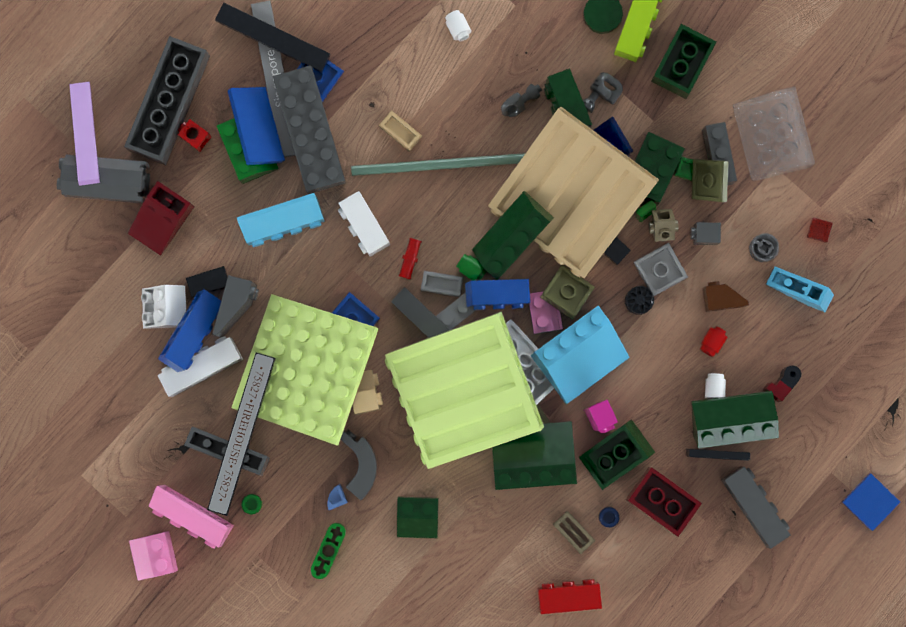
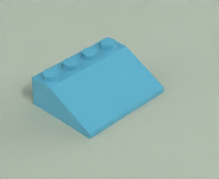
M599 306L595 307L530 355L566 404L630 358L614 327Z

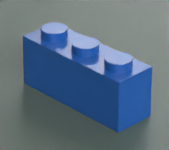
M529 279L479 280L465 283L467 307H473V310H486L485 306H493V310L505 309V306H512V309H522L524 305L530 303Z

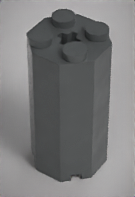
M66 155L65 158L59 159L61 175L57 179V190H61L62 195L65 197L143 203L145 200L143 197H147L149 194L150 173H146V169H150V166L146 161L98 157L100 183L79 186L76 155Z

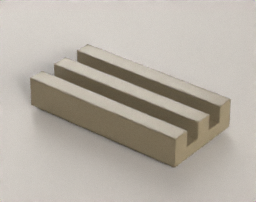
M568 511L553 523V526L580 554L596 541ZM567 517H568V518L579 528V530L589 539V541H588L587 543H586V542L582 539V537L566 522L565 519H566ZM561 522L582 543V548L559 526Z

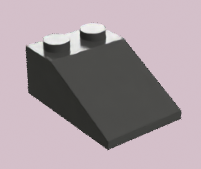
M228 275L212 335L220 338L224 337L250 308L253 300H257L259 289H256L257 285L254 282Z

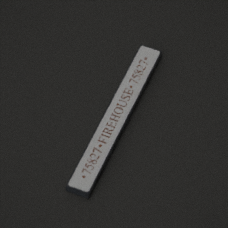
M255 353L207 508L208 511L228 516L276 360L274 357Z

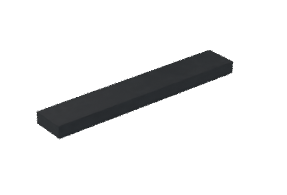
M226 3L222 4L215 18L216 22L307 66L311 65L313 69L321 73L331 56L330 53Z

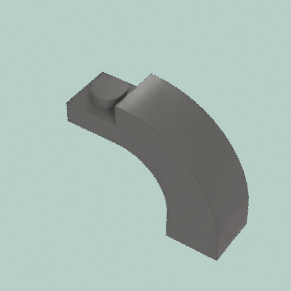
M348 429L346 432L343 431L341 440L355 452L359 466L357 474L346 488L358 499L363 500L375 482L377 459L370 443L364 437L357 442L355 440L357 436Z

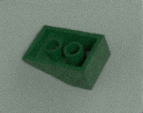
M631 419L579 456V459L603 490L648 459L655 451Z

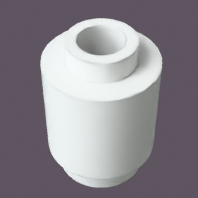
M459 10L446 15V25L453 39L461 42L469 38L471 29L464 15Z
M708 374V378L705 379V399L725 397L726 380L724 379V374Z

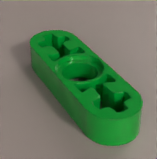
M333 523L329 526L311 566V574L314 578L323 579L329 574L346 535V528L343 524ZM337 526L340 527V532H342V535H338L335 539V542H339L338 546L331 541H326L327 538L332 539L334 533L331 530L332 528L336 529ZM326 545H331L334 548V554L330 557L323 554V548ZM319 556L324 560H330V564L327 562L324 564L323 569L326 572L320 575L316 574L317 570L315 569V566L319 567L322 560H318Z

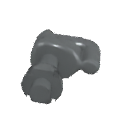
M600 73L590 86L591 95L583 99L587 112H593L595 101L598 97L614 105L623 91L620 81L608 73ZM604 81L612 85L615 88V90L612 91L608 89L604 85Z
M530 84L526 89V93L522 96L518 92L514 93L501 105L502 115L508 117L519 115L526 109L524 103L530 99L535 100L540 97L541 87L538 84L536 86Z

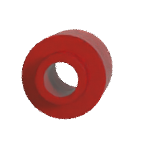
M718 326L715 328L710 327L700 343L702 345L700 350L714 357L715 354L719 353L728 338L725 335L726 331Z

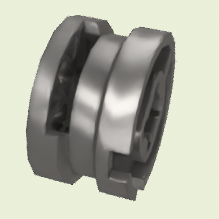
M760 234L751 241L749 252L752 257H755L756 261L768 262L778 255V240L771 234Z

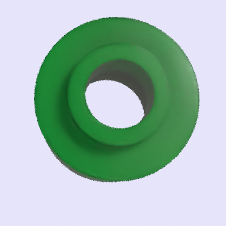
M464 254L456 265L460 269L459 272L472 281L482 280L487 272L480 262L471 255Z

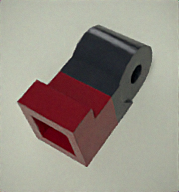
M793 365L782 369L780 378L775 384L772 382L767 383L763 390L765 392L772 391L774 400L782 402L800 380L801 370Z

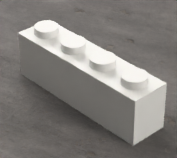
M224 336L215 341L216 344L212 347H202L197 352L198 354L192 357L193 363L187 370L176 372L169 366L161 369L162 373L157 376L168 397H174L243 360L233 339Z

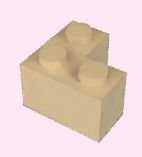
M367 370L363 373L353 402L354 414L356 415L381 410L380 405H384L382 394L380 392L377 393L376 386L379 385L377 373L373 374V370Z

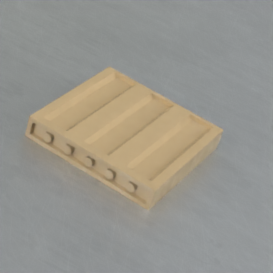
M560 107L488 207L491 208V212L494 215L501 217L523 191L528 193L554 217L534 240L539 244L538 247L543 252H550L554 255V259L559 264H566L570 267V271L575 276L585 278L659 179L564 108Z

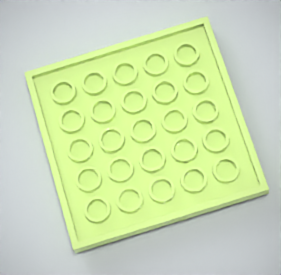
M271 294L231 408L236 410L239 408L255 353L274 357L276 360L258 418L328 443L339 445L378 328Z

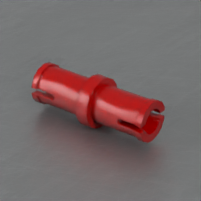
M409 238L406 253L402 256L404 260L398 275L399 277L411 280L414 265L418 262L417 255L422 241Z

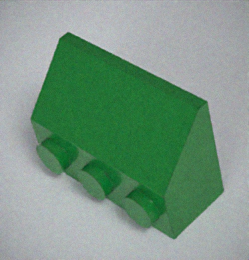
M235 118L217 125L237 177L242 184L279 169L277 163L246 164Z

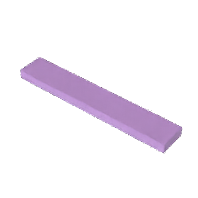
M90 82L69 84L79 186L100 183Z

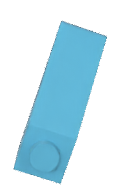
M774 267L766 283L767 286L822 312H826L834 296L829 287L778 267Z

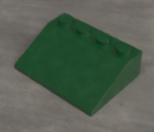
M572 421L543 423L544 428L541 431L492 447L495 490L577 484Z

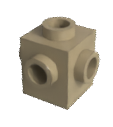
M672 209L652 210V222L648 223L649 234H653L655 242L675 240V232H678V221L675 220Z

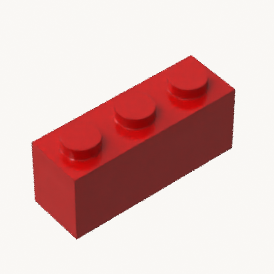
M594 579L582 580V584H574V581L562 582L561 586H554V583H544L542 587L537 588L540 614L602 609L600 584L595 582Z

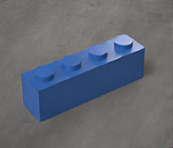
M205 289L197 292L158 360L176 372L189 369L193 363V355L201 349L203 338L213 328L212 323L214 319H217L221 300Z

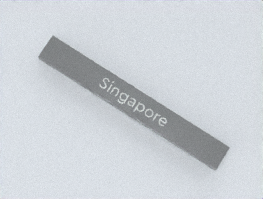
M271 1L251 4L253 17L276 27ZM258 42L269 102L284 158L296 156L273 80V76L284 73L281 53Z

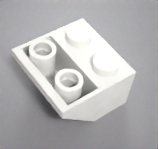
M160 285L142 289L143 329L173 328L178 326L186 312L185 286Z

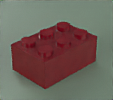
M652 467L647 468L625 499L678 537L702 504Z

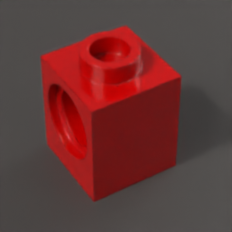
M191 119L188 122H184L178 130V136L198 152H201L212 138L207 131ZM191 131H198V135L196 138H189V133Z

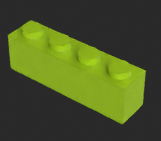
M662 0L632 1L614 55L636 62L638 57H643L646 49L643 43L645 38L649 39L653 28L649 26L651 20H656L659 12L656 6L658 2L662 3Z

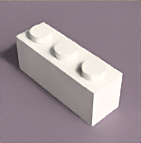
M359 191L338 203L341 207L338 209V212L343 220L347 218L351 225L348 228L353 237L358 236L361 242L358 245L363 254L368 253L369 256H372L390 245L389 240Z

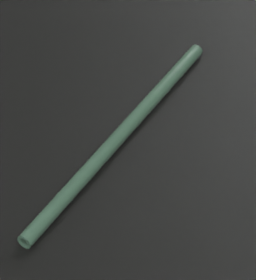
M526 153L351 166L352 176L518 164Z

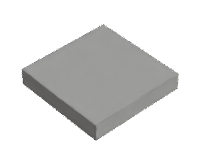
M669 243L633 262L645 285L653 293V296L688 278Z

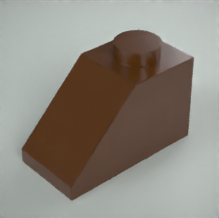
M719 281L707 283L708 286L702 288L706 312L749 306L748 300L728 285H720Z

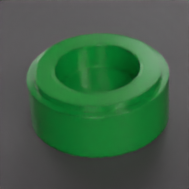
M256 494L245 496L241 503L243 511L251 515L258 513L262 508L261 498Z

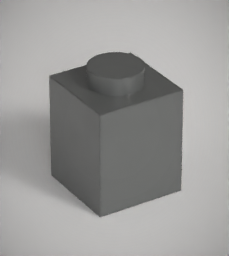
M696 222L690 230V239H693V245L720 244L721 223Z

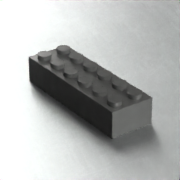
M169 36L124 147L128 151L158 163L167 164L178 137V130L185 120L209 61L210 55L207 50Z
M312 66L273 76L306 192L311 194L346 184Z

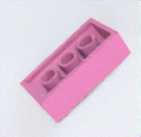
M166 485L156 487L149 507L153 509V514L161 518L165 516L171 519L169 523L178 528L183 526L188 529L187 533L195 538L200 536L205 539L204 543L214 549L216 546L218 548L222 547L234 526Z

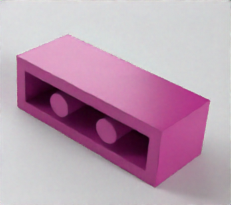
M608 400L601 401L584 409L593 431L606 433L614 429V424L618 423Z

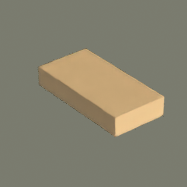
M392 110L379 124L382 130L409 152L422 137L419 132Z

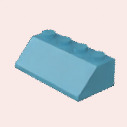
M315 193L237 217L246 243L253 247L261 246L264 244V241L269 239L272 241L280 240L284 234L291 233V235L301 233L302 229L310 227V229L320 227L321 223L325 222Z

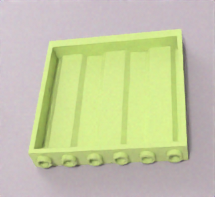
M502 312L385 354L386 367L392 372V383L399 391L400 404L407 412V423L413 428L415 433L413 435L414 441L420 447L422 452L420 454L421 460L424 465H427L428 469L541 431L544 428Z

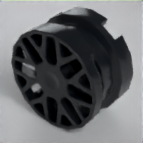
M636 286L625 296V306L630 313L642 315L653 307L654 296L647 287Z

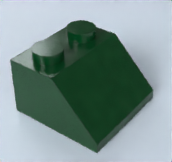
M398 496L397 537L437 539L439 498Z

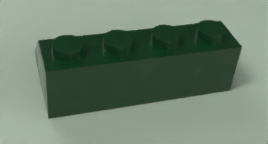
M523 191L472 250L482 267L498 280L554 217L528 193Z
M772 391L691 401L693 437L698 448L779 438V422Z

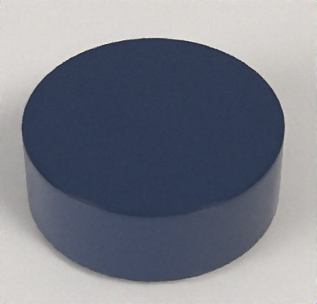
M605 507L599 513V521L605 527H614L619 522V513L612 507Z

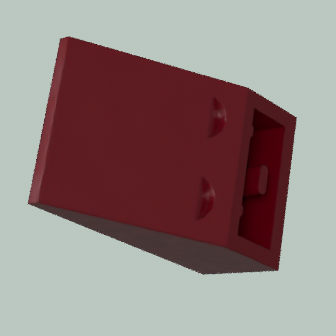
M157 181L144 200L128 234L161 256L195 206Z

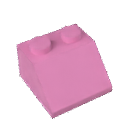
M169 531L129 541L138 580L178 571Z

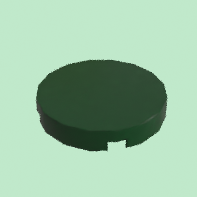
M589 0L583 11L584 21L593 32L599 34L610 33L621 23L623 17L622 6L618 0Z

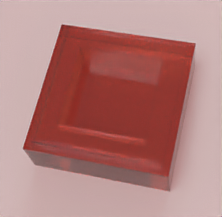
M813 217L807 238L827 243L833 223Z

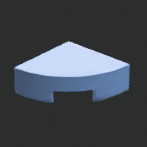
M341 484L334 487L330 492L327 502L328 510L348 503Z

